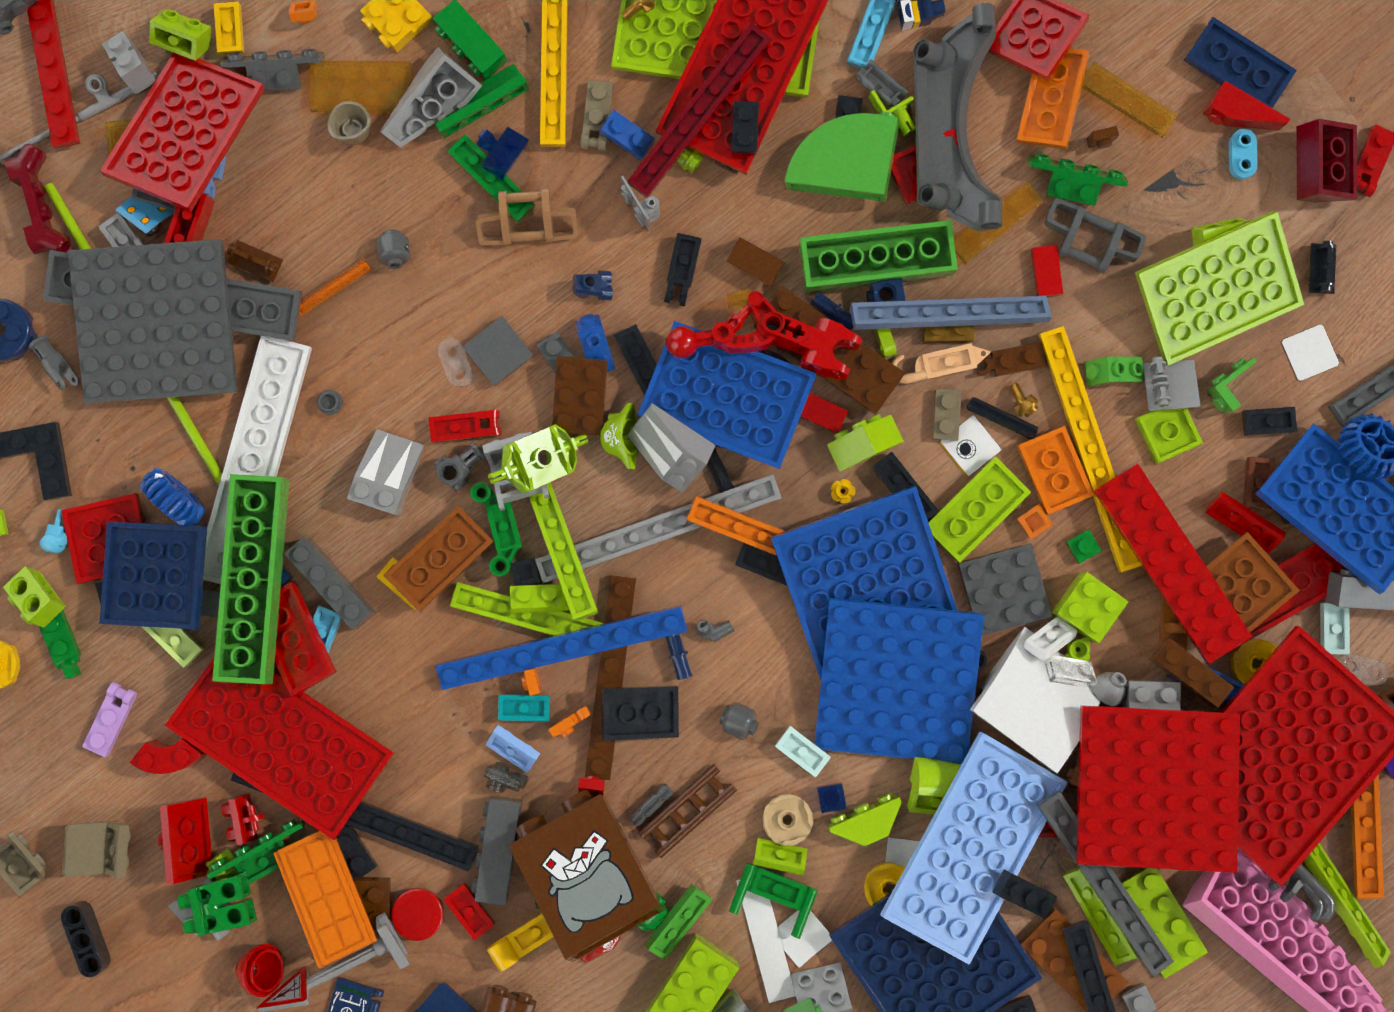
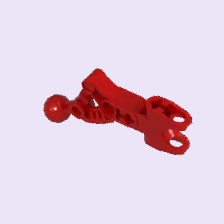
M752 291L748 295L747 304L737 314H732L725 322H718L712 330L694 332L688 327L679 326L672 329L666 338V346L670 354L682 359L692 356L698 347L710 345L727 353H753L767 350L774 344L803 355L800 366L803 369L817 373L818 376L840 380L847 379L850 369L834 357L833 351L838 348L858 350L862 342L861 337L833 320L819 318L815 327H812L799 320L778 313L759 291ZM750 315L757 327L756 331L745 335H735L744 325L743 321ZM774 324L778 329L770 330L766 325ZM794 334L799 335L797 339L793 337Z

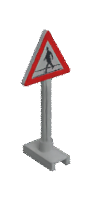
M384 912L376 916L377 931L381 936L377 942L314 974L310 978L307 967H302L258 1005L257 1010L259 1012L308 1005L310 988L320 985L377 955L381 956L389 951L399 968L402 969L410 965L406 957L408 950Z

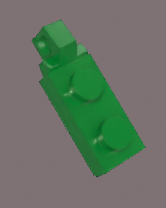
M62 610L45 627L39 626L54 665L58 670L62 669L66 679H72L82 675L77 662L81 661L79 656L81 652L66 614Z

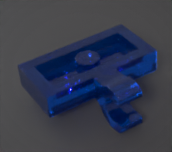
M507 127L499 140H496L490 131L483 129L478 136L479 140L476 144L490 153L483 161L482 168L504 180L528 145L529 139Z

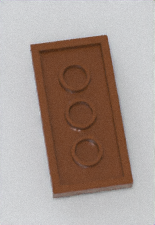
M457 506L385 573L384 577L420 613L487 550L494 541Z
M1053 908L1048 913L1046 919L1043 918L1019 943L1087 1012L1061 927L1070 923ZM1097 951L1113 1000L1129 982Z

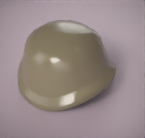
M344 101L339 103L332 110L328 119L329 134L332 138L347 145L362 143L367 139L370 132L371 118L368 111L357 102Z

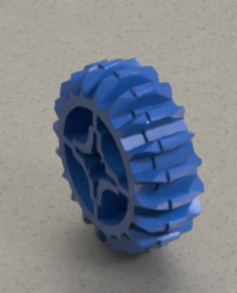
M1373 413L1369 415L1362 414L1351 419L1342 428L1340 438L1338 439L1339 443H1341L1339 450L1344 452L1342 458L1348 459L1350 462L1349 466H1354L1356 473L1363 472L1365 478L1372 476L1374 480L1392 476L1394 474V427L1391 425V420L1384 421L1382 415L1375 417Z
M154 468L140 482L142 492L151 500L152 504L179 525L193 526L205 514V507L199 501V498L187 486L183 485L180 480H177L163 469Z

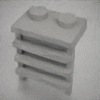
M532 432L519 433L510 438L494 440L482 445L491 473L502 468L503 445L529 436ZM538 454V461L542 464L540 455ZM507 479L494 484L500 511L505 510L504 503L543 493L544 498L549 497L547 484L525 493L515 490L502 494V490L515 486Z

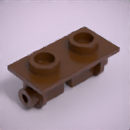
M237 240L235 245H229L227 249V254L230 255L227 263L271 282H274L283 262V259Z

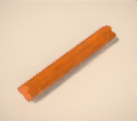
M363 258V261L360 260L361 263L358 261V264L355 263L356 266L352 265L353 268L350 266V270L347 268L348 272L344 270L345 273L342 272L343 275L340 274V277L337 275V278L334 277L335 280L332 279V282L330 280L329 283L326 282L327 286L324 284V287L321 286L322 289L319 288V291L317 289V292L313 291L314 294L311 293L312 296L308 294L309 298L305 296L306 299L303 298L304 301L301 300L299 317H302L312 308L318 306L317 304L336 294L346 285L354 282L356 278L361 277L367 271L369 272L371 267Z

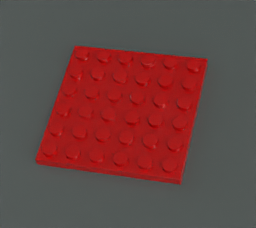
M1080 705L1076 863L1084 865L1237 873L1240 714Z

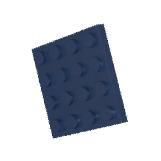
M107 522L99 624L200 630L207 527Z

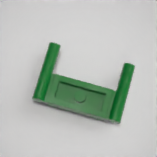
M747 862L729 912L738 915L747 891L799 910L791 936L800 939L818 890Z

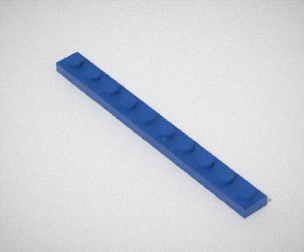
M682 605L439 663L435 667L441 688L445 690L687 632L688 628Z

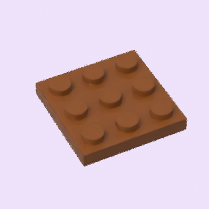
M1248 532L1244 533L1206 565L1249 632L1300 591Z

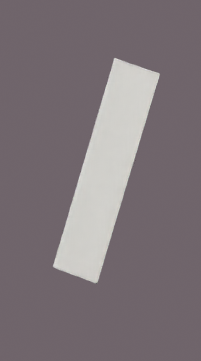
M747 891L742 904L768 1001L772 1003L796 996L771 901Z

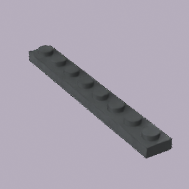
M1056 790L1039 802L1037 807L1149 974L1154 977L1174 962L1112 868L1110 866L1076 863L1077 816L1061 792Z

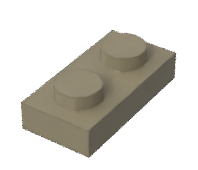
M935 389L932 440L958 441L961 390Z

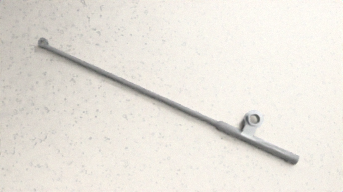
M153 73L154 77L157 79L159 76L158 73ZM98 74L89 75L85 80V86L90 93L95 95L98 102L77 112V115H75L76 122L84 121L135 95V93L127 86L111 95L107 89L108 83L103 76ZM95 80L100 84L97 89L93 86ZM49 130L1 154L0 161L20 152L24 144L33 145L49 137Z

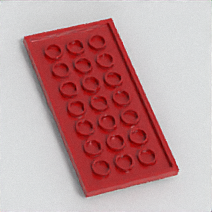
M717 0L655 130L656 134L663 136L746 28L752 23L770 36L771 42L688 146L689 149L747 175L756 155L731 154L734 101L759 102L758 152L829 0Z
M213 658L164 726L326 836L335 840L395 753L305 692L296 697H290L282 677L275 672L273 674V684L213 681Z

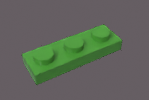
M691 884L644 943L645 947L665 960L713 899L706 892Z

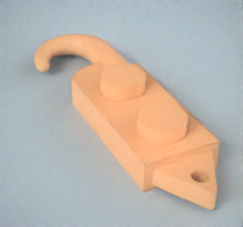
M972 343L922 354L916 360V372L905 374L899 383L910 384L977 369V365L990 354V351L972 346ZM981 352H985L986 355L982 356ZM904 355L895 357L891 363L897 367L898 362L904 359Z

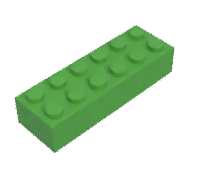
M952 220L801 237L799 241L805 293L869 286L875 282L900 278L904 282L953 276L958 270Z

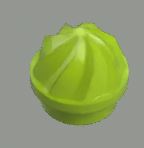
M687 148L678 159V163L682 170H688L690 173H693L703 160V156Z

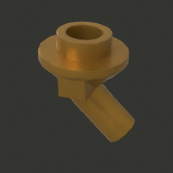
M635 0L622 12V15L626 20H630L641 9L644 13H647L655 8V0Z
M1014 383L1010 386L1011 392L1018 403L1014 408L1018 416L1022 417L1025 415L1029 417L1038 409L1036 404L1039 400L1032 394L1025 397L1019 383Z

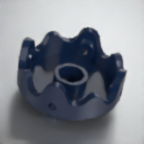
M0 299V323H3L5 326V332L0 336V363L23 358L29 349L28 345L38 338L33 329V316L20 304L8 299Z

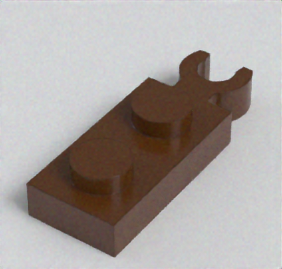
M1042 343L992 351L990 353L991 359L986 357L981 361L985 364V370L978 371L977 376H985L991 370H994L995 377L1045 368Z

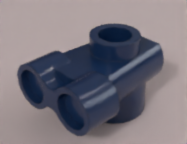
M599 270L597 274H574L572 289L577 297L586 298L591 295L597 296L599 300H612L611 271Z

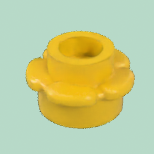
M847 479L835 481L831 486V497L836 502L840 501V503L846 504L855 496V487ZM841 489H845L844 494L841 493Z

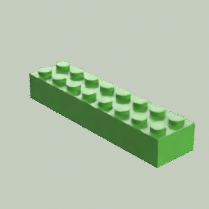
M230 474L213 681L273 684L289 480L283 477Z

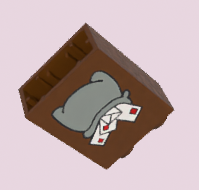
M588 790L581 791L566 799L561 804L565 814L547 823L544 816L540 815L521 824L516 829L520 839L508 845L564 959L571 962L582 958L664 911L608 801L601 794L592 798Z

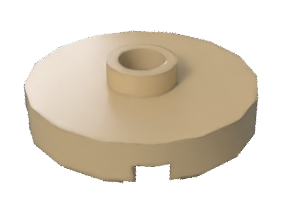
M792 794L779 795L772 799L764 809L762 816L763 828L767 836L775 843L784 846L796 845L804 841L811 831L813 825L812 811L809 805L800 797ZM785 815L791 816V824L785 825L783 823Z

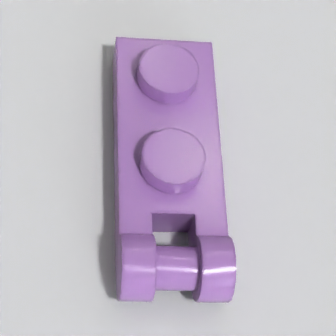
M115 682L110 684L102 706L82 746L83 748L103 757L110 755L134 704L137 692L131 689L128 691L122 689L121 685ZM116 698L122 699L121 706L115 703Z

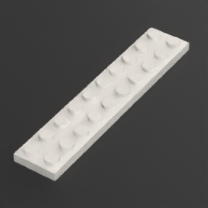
M260 337L207 527L203 580L221 584L230 474L277 477L312 351L310 346L278 338Z

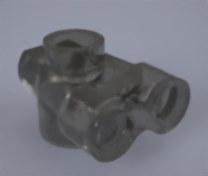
M496 762L495 765L487 766L484 777L488 778L486 787L500 793L505 792L506 788L516 792L520 788L524 789L529 777L525 774L509 770L510 766L502 762Z

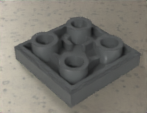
M503 316L463 346L494 387L534 356Z

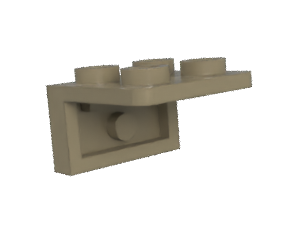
M117 821L68 824L65 828L63 875L72 877L107 874L115 878L126 877V869L129 866L127 849L131 839L129 825Z
M11 831L7 834L8 841L0 847V876L20 898L46 878V863L38 853L32 855L28 851L30 850L29 843L22 834L15 835Z

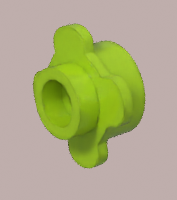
M1083 637L1082 639H1073L1067 643V653L1065 654L1067 661H1089L1090 640ZM1077 647L1080 648L1079 652H1076L1075 650Z

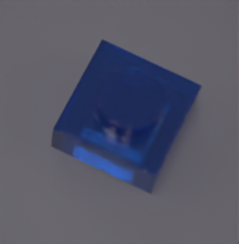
M842 782L817 787L821 813L847 809Z

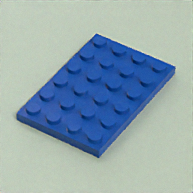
M674 321L671 327L672 330L679 326H685L694 332H701L699 329ZM665 343L637 415L641 417L651 403H653L714 445L780 470L817 373L758 351L753 353H727L713 345L698 347L692 356L685 359L676 358L670 354Z
M1313 423L1255 494L1380 595L1385 592L1394 579V487L1382 478L1374 480L1372 476L1365 478L1363 472L1356 473V468L1349 466L1350 462L1348 459L1342 458L1344 452L1339 450L1340 444Z

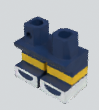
M895 0L898 7L901 31L930 25L932 19L939 18L945 14L943 0L932 2L931 0Z

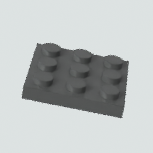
M1032 544L958 563L970 611L984 613L985 615L982 636L1052 617Z

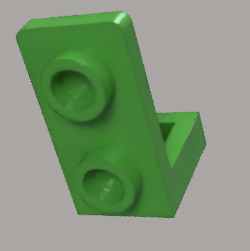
M1103 357L1085 361L1087 386H1098L1113 382H1144L1145 380L1142 357Z
M1254 357L1247 361L1244 358L1240 359L1231 366L1232 372L1228 375L1222 373L1211 381L1213 386L1207 391L1212 396V402L1219 411L1227 414L1241 406L1226 385L1257 361Z

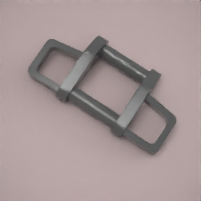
M1058 198L1054 199L1047 213L1044 225L1065 235L1058 251L1060 256H1069L1097 268V271L1103 274L1106 272L1113 256L1133 263L1140 257L1146 241L1144 234L1120 222L1113 223L1089 213L1082 206ZM1055 208L1074 214L1069 227L1053 220ZM1081 221L1112 233L1102 259L1071 247ZM1122 234L1137 241L1135 253L1117 248Z

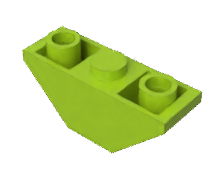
M887 793L877 798L878 802L869 806L868 803L857 806L852 814L846 816L845 813L834 816L831 818L832 822L827 824L828 828L833 834L867 846L889 836L902 801L897 794L892 796V793Z

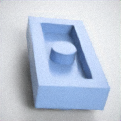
M499 725L486 743L487 747L526 773L529 772L540 755L532 746L524 743L510 731L505 730Z

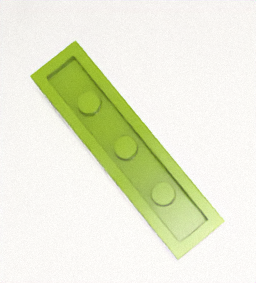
M1077 867L1065 872L1063 875L1064 879L1113 963L1118 965L1138 958L1080 869Z

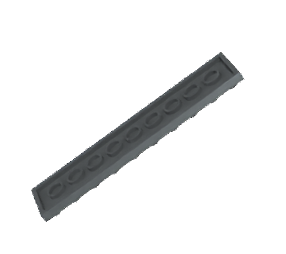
M49 251L44 301L73 305L68 253ZM227 279L232 331L295 341L302 291Z

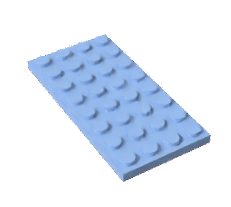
M979 732L880 915L963 962L970 964L1004 901L1003 898L992 893L1003 870L1005 869L1018 875L1047 822L1037 804L1056 790L1062 794L1068 782L986 734Z

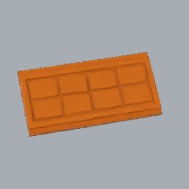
M318 831L273 853L319 969L378 941L337 838L332 840L321 831Z

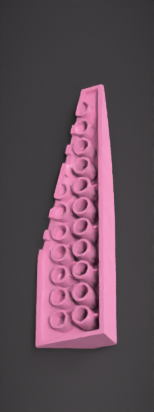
M1239 849L1237 873L1204 871L1193 884L1182 906L1308 1012H1392L1387 1011L1381 1004L1382 998L1355 965L1351 966L1347 961L1346 953L1340 945L1336 946L1328 937L1329 932L1324 925H1319L1310 919L1312 910L1296 895L1289 901L1283 902L1280 899V895L1286 887L1283 885L1274 891L1268 887V883L1272 879Z

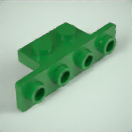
M1036 153L1035 156L1029 155L1028 157L1029 166L1052 171L1046 190L1047 196L1095 206L1103 182L1123 187L1128 185L1127 177L1118 170L1110 169L1109 172L1099 170L1098 166L1092 164H1085L1083 167L1075 165V162L1069 159L1051 160L1050 156Z
M292 819L281 826L282 830L272 835L269 832L258 838V844L250 848L248 845L239 848L233 852L235 856L225 861L222 858L209 866L211 870L207 871L206 874L208 879L235 866L238 873L246 871L248 882L251 884L278 869L279 866L273 853L286 847L282 839L303 828V821L299 820L296 822L295 819Z

